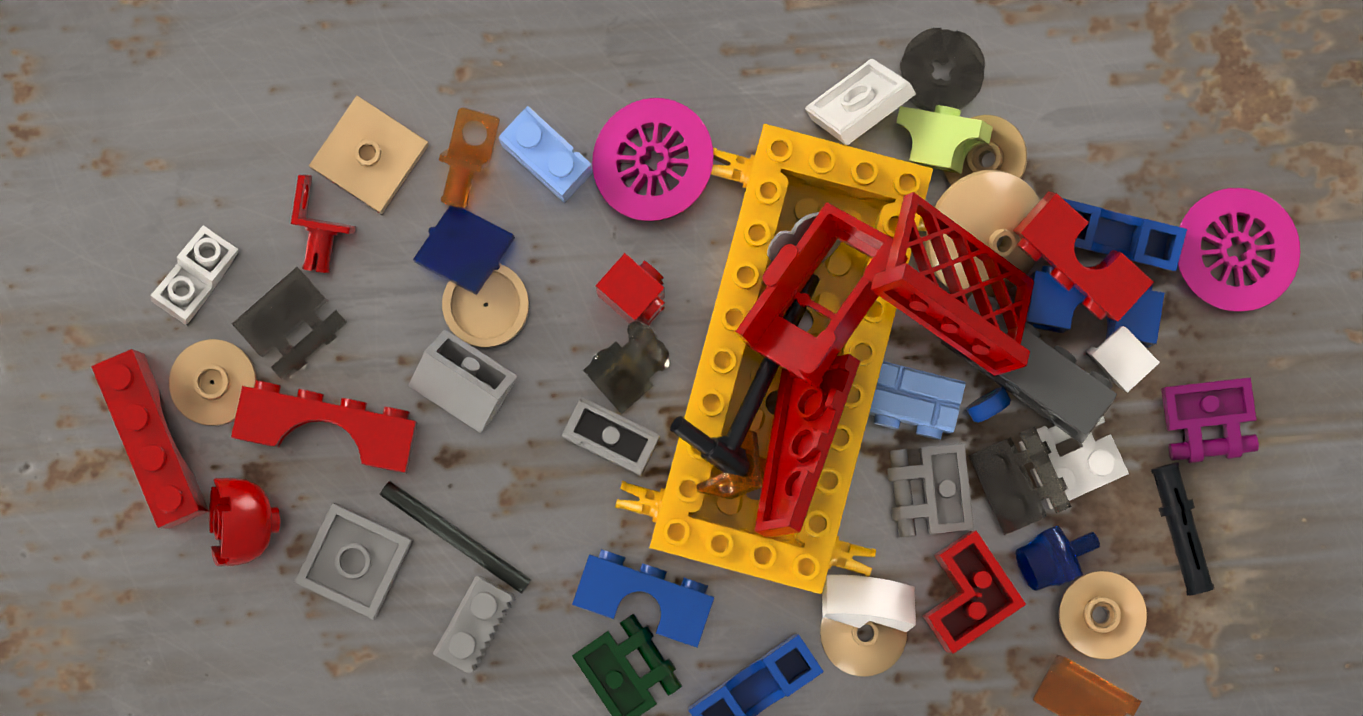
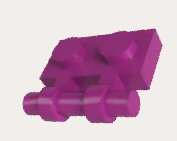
M1251 377L1161 388L1167 431L1184 429L1185 434L1184 442L1169 444L1168 450L1171 461L1187 459L1188 463L1203 462L1204 457L1225 455L1227 459L1241 458L1243 453L1258 451L1257 435L1241 436L1240 423L1257 420ZM1223 426V438L1202 439L1201 427Z

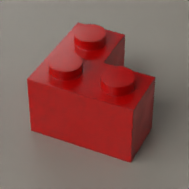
M977 530L967 532L934 554V557L958 592L922 615V617L946 652L956 653L1026 605Z

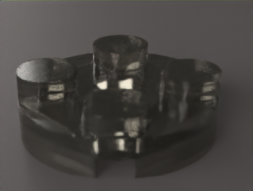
M942 28L927 29L909 42L898 67L899 75L910 82L916 93L909 100L915 106L925 111L934 112L936 105L962 110L975 99L982 87L985 70L983 53L978 44L964 32L958 30L954 32L949 29L941 30ZM938 61L941 65L951 64L952 69L949 72L951 79L948 81H944L942 78L936 80L932 76L935 70L932 63Z

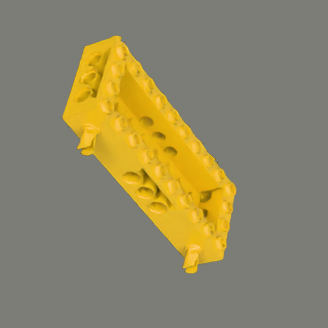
M765 123L756 154H751L750 158L717 150V148L713 147V159L725 165L713 164L711 175L743 183L742 188H746L684 419L711 438L727 436L764 358V356L749 348L735 331L767 287L762 278L771 262L767 256L771 240L780 231H791L795 223L802 217L820 212L826 202L887 236L894 238L904 195L915 192L925 200L933 168ZM916 213L914 220L918 231L926 232L922 217ZM841 242L838 248L813 273L820 278V281L811 300L836 314L864 275V271L872 258ZM908 247L906 251V256L908 258L906 262L907 264L909 263L912 252L910 247ZM879 296L837 355L851 354L860 360V364L800 533L765 537L755 532L760 499L754 500L749 498L743 489L744 481L748 476L757 474L764 477L774 415L766 408V398L769 394L779 389L782 371L780 366L741 446L745 449L747 460L750 462L749 470L742 479L734 481L703 459L701 452L679 437L666 488H661L659 492L622 481L620 489L640 498V500L617 499L615 508L653 517L652 522H656L649 548L817 594H822L828 569H831V566L858 572L869 577L872 568L853 560L852 557L875 558L876 549L840 541L837 534L897 308ZM807 306L806 311L812 317V327L806 332L817 338L827 328L831 319Z

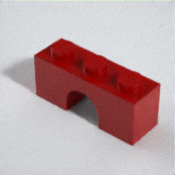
M1048 191L1013 230L1021 238L1017 246L1036 262L1041 257L1054 268L1049 273L1050 276L1067 291H1070L1073 286L1086 297L1082 305L1095 317L1102 320L1107 316L1118 322L1154 281L1122 252L1112 250L1099 264L1084 267L1076 258L1074 245L1077 236L1089 222L1057 193Z

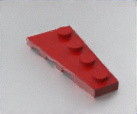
M851 354L837 356L823 375V382L818 389L782 368L755 532L765 537L801 532L860 364V360Z

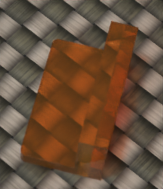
M1061 655L1056 656L1033 697L1034 702L1058 716H1134L1142 702Z

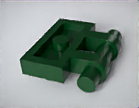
M633 613L620 622V625L629 637L618 645L608 630L572 655L612 716H641L657 705V702L648 689L658 682L668 696L682 687V684L674 674L675 666L669 658L667 660L663 658L651 640L654 637L648 626L643 628ZM636 649L650 668V671L642 677H639L626 657Z

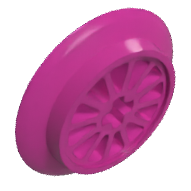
M642 99L621 108L603 126L593 151L592 167L594 179L603 198L619 213L642 221L667 219L690 207L704 191L713 167V145L705 124L690 108L670 99ZM654 127L653 138L650 142L646 129ZM663 127L671 128L662 141ZM638 132L643 142L641 147L631 142V138ZM682 135L684 142L671 147L678 136ZM627 145L637 151L634 156L622 155ZM687 150L689 152L688 159L673 158ZM656 151L657 154L664 157V160L657 163V170L653 171L651 167L645 164V161L650 160L651 152ZM622 163H634V166L621 171ZM672 167H687V171L681 177L672 171ZM668 174L679 181V184L672 190L666 179ZM638 175L632 185L628 187L626 180ZM659 179L664 193L655 196L657 180ZM648 180L646 195L638 194Z
M1227 188L1215 191L1196 202L1189 209L1180 224V227L1187 229L1178 262L1179 270L1190 289L1212 306L1236 312L1262 308L1279 298L1288 289L1296 275L1301 253L1297 229L1285 209L1271 197L1261 192L1247 188ZM1236 215L1246 218L1241 231H1238ZM1220 217H1228L1229 232L1219 220ZM1254 221L1261 227V231L1250 237L1248 232ZM1210 224L1214 227L1220 238L1206 232ZM1266 234L1269 245H1256L1254 243L1256 239ZM1232 239L1236 245L1244 244L1246 247V252L1241 254L1242 261L1240 262L1237 256L1229 257L1226 249L1232 246ZM1204 240L1216 246L1217 249L1201 250V241ZM1270 251V261L1257 256L1256 252ZM1218 256V260L1209 267H1205L1202 257ZM1251 263L1266 270L1262 277L1259 276ZM1223 264L1224 269L1219 280H1217L1210 272ZM1232 269L1234 271L1235 286L1226 284ZM1243 269L1252 280V285L1246 286L1244 284Z

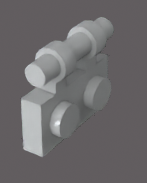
M965 443L919 448L921 465L909 466L907 449L890 451L892 468L887 469L889 482L893 481L896 507H892L893 520L898 522L899 537L916 536L915 518L927 517L929 534L974 530ZM923 478L925 504L913 505L910 480Z

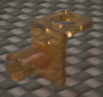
M464 107L458 110L449 148L439 156V161L450 165L444 193L440 200L442 203L459 208H466L468 206L467 201L475 172H481L490 164L500 124L498 117ZM478 121L485 126L487 137L482 144L471 145L464 139L463 128L466 123Z
M748 431L741 446L745 449L747 460L750 462L746 475L743 477L730 473L721 474L697 484V492L734 499L763 487L767 458L759 456L758 436L755 431Z

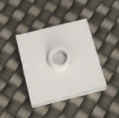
M870 59L807 105L805 110L812 121L847 146L915 96L916 93L910 82L876 60Z

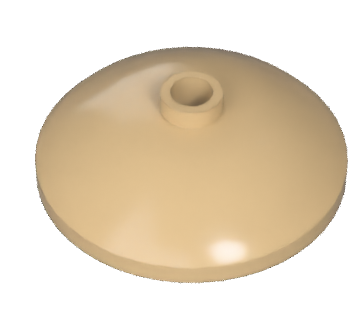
M999 170L978 171L955 182L937 201L936 209L1026 275L1036 261L1017 246L1021 238L1013 231L1040 201L1034 190L1022 179ZM944 234L943 237L951 259L958 258L953 239ZM1003 236V241L997 248V241ZM930 240L925 241L926 253L932 267L939 265L932 243ZM976 256L973 257L982 282L988 280L989 277L983 261ZM961 262L954 264L962 288L970 287ZM942 270L934 272L940 282L948 288ZM1006 278L1003 279L1007 290L1015 286ZM991 284L984 286L988 296H995ZM972 292L965 294V296L970 297Z

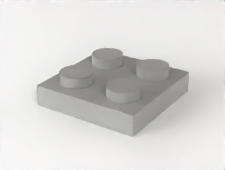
M332 503L294 583L368 618L375 619L413 540L340 505Z

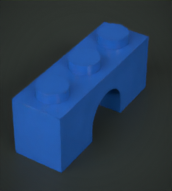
M1064 199L1089 222L1077 236L1075 247L1103 254H1109L1112 250L1122 252L1131 261L1172 271L1177 270L1187 229Z
M1042 266L1041 271L1036 270L1029 275L1034 280L1026 322L1036 329L1064 333L1071 329L1074 310L1079 304H1082L1086 297L1074 286L1070 291H1067L1050 276L1049 273L1054 268L1052 266ZM1152 284L1118 322L1106 316V339L1120 326H1124L1145 348L1157 344L1165 293L1152 291Z
M601 549L599 557L589 554L572 605L614 619L619 604L626 595L637 591L646 592L657 600L661 609V618L656 634L698 648L714 600L713 596L706 594L708 585L687 578H683L681 585L666 581L667 571L642 563L640 571L623 566L626 557Z
M795 633L690 705L688 711L692 716H756L783 697L790 696L824 671L799 634Z

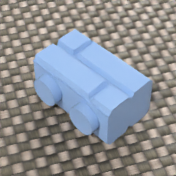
M528 106L498 137L501 146L564 203L593 173L592 164L579 152L575 153L574 148Z
M883 361L869 414L875 416L874 424L899 429L900 422L917 426L915 433L917 435L941 440L942 433H954L966 382Z

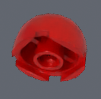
M215 478L213 481L216 487H211L209 531L214 533L215 539L219 540L220 546H211L214 563L216 566H235L249 563L260 557L269 546L271 533H279L278 507H270L268 495L264 490L247 479Z

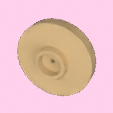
M481 261L461 268L452 276L443 293L442 311L446 324L455 336L474 347L494 348L511 341L522 330L529 313V298L523 282L514 271L500 263Z
M208 339L190 345L176 358L170 371L169 391L175 406L185 417L202 425L221 426L235 421L242 386L254 388L255 380H258L252 360L242 349L227 341Z

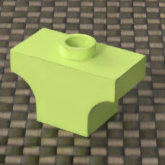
M936 105L934 112L900 106L896 121L897 124L906 128L912 137L909 161L929 168L959 174L962 173L964 160L968 152L977 145L990 143L993 127L982 120L960 117L961 110Z

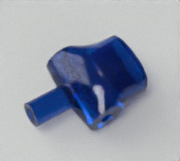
M1058 525L1038 534L1032 541L1018 548L1015 556L1026 582L1032 590L1037 591L1053 585L1061 586L1081 577L1083 572L1077 557L1099 548L1100 542L1094 532L1069 542Z

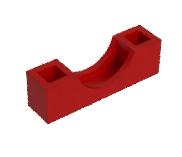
M130 349L92 365V370L157 528L170 529L208 513V507L194 473L182 458L170 434L160 404V391L144 353Z
M255 380L254 388L242 386L231 438L279 448L291 432L305 424L313 422L332 423L342 427L354 439L363 465L407 474L417 428V422L409 420V411L384 406L383 414L366 411L367 403L347 398H341L340 405L323 402L324 394L298 389L297 397L280 394L281 385Z

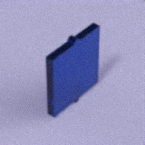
M451 203L437 225L429 228L428 232L430 235L413 260L418 265L477 295L493 270L500 268L499 261L515 237L512 233Z

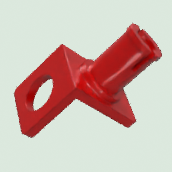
M298 175L291 224L305 226V230L309 231L302 269L330 273L329 266L334 235H339V232L346 234L355 233L356 226L306 218L312 175Z

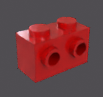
M626 253L619 258L595 285L598 297L636 330L642 323L648 327L652 325L665 309V302L663 301L665 298V287L662 286L664 284L662 281L664 277L645 260L639 266Z

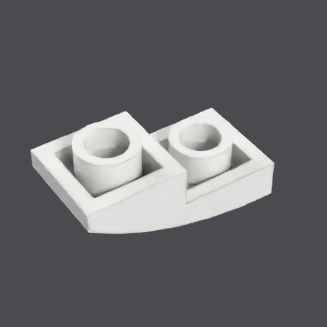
M203 225L177 256L175 267L150 295L151 302L187 326L238 254V249Z
M827 575L822 591L823 617L857 628H861L871 621L907 632L916 625L915 587L900 582L867 576Z

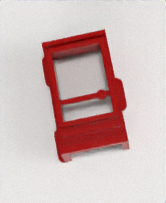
M826 202L797 245L787 244L783 246L762 278L767 286L735 332L749 348L818 389L823 382V375L879 297V295L871 291L874 275L886 270L893 238ZM838 239L869 256L872 260L866 267L860 281L835 314L811 300L807 293L801 294L800 292ZM906 255L903 264H905L908 260ZM795 299L800 306H808L831 319L827 328L817 338L782 318Z

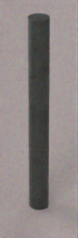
M391 481L380 492L379 495L519 593L522 594L531 582V579Z

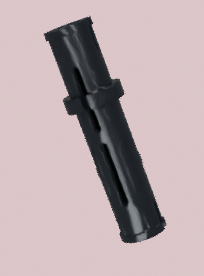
M1179 462L1153 468L1151 472L1154 475L1162 507L1158 509L1161 517H1166L1175 554L1186 586V594L1190 596L1211 591L1215 587L1211 581L1202 544L1191 509L1195 508L1193 499L1187 498L1179 470Z

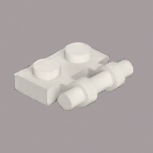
M1104 416L1100 419L1096 426L1105 423ZM1046 426L1033 431V436L1019 442L1021 451L1026 458L1038 452L1043 457L1045 463L1031 469L1030 472L1047 509H1052L1129 474L1111 434L1095 441L1092 433H1090L1082 444L1078 442L1080 448L1062 456H1059L1056 444L1071 438V436L1057 426L1049 429Z

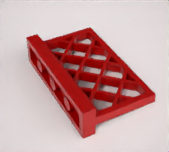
M915 192L904 195L886 270L874 275L871 291L994 376L1026 367L1028 364L1030 351L1021 345L1034 280ZM916 213L923 219L928 232L927 236L920 237L914 220ZM944 234L953 239L958 258L951 259L943 237ZM927 240L931 241L939 265L935 267L931 266L923 242ZM908 247L911 248L919 272L907 263L903 264ZM976 256L983 261L989 277L988 280L982 282L973 257ZM959 262L963 266L970 287L965 289L962 288L954 264ZM942 270L950 294L939 287L934 272ZM1004 278L1017 286L1014 303L1011 301L1003 280ZM989 284L992 285L1000 307L994 311L984 287ZM973 293L980 315L970 309L965 294ZM1001 313L1008 328L1007 334L1000 330L995 317Z

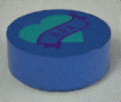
M1000 387L967 406L966 410L972 420L979 423L1004 410L1010 405L1011 399L1005 388Z

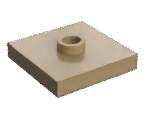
M356 95L309 164V167L382 215L429 146V143Z

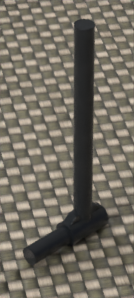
M813 274L800 293H807L812 298L820 278ZM795 299L783 318L798 327L807 306H800ZM765 357L763 358L727 436L711 438L682 416L677 417L673 421L670 431L701 452V457L734 481H739L746 475L750 467L745 449L741 446L779 365Z

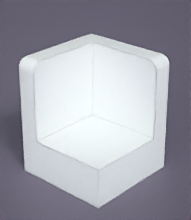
M1120 326L1098 348L1091 346L1086 351L1114 383L1127 393L1160 363L1124 326Z

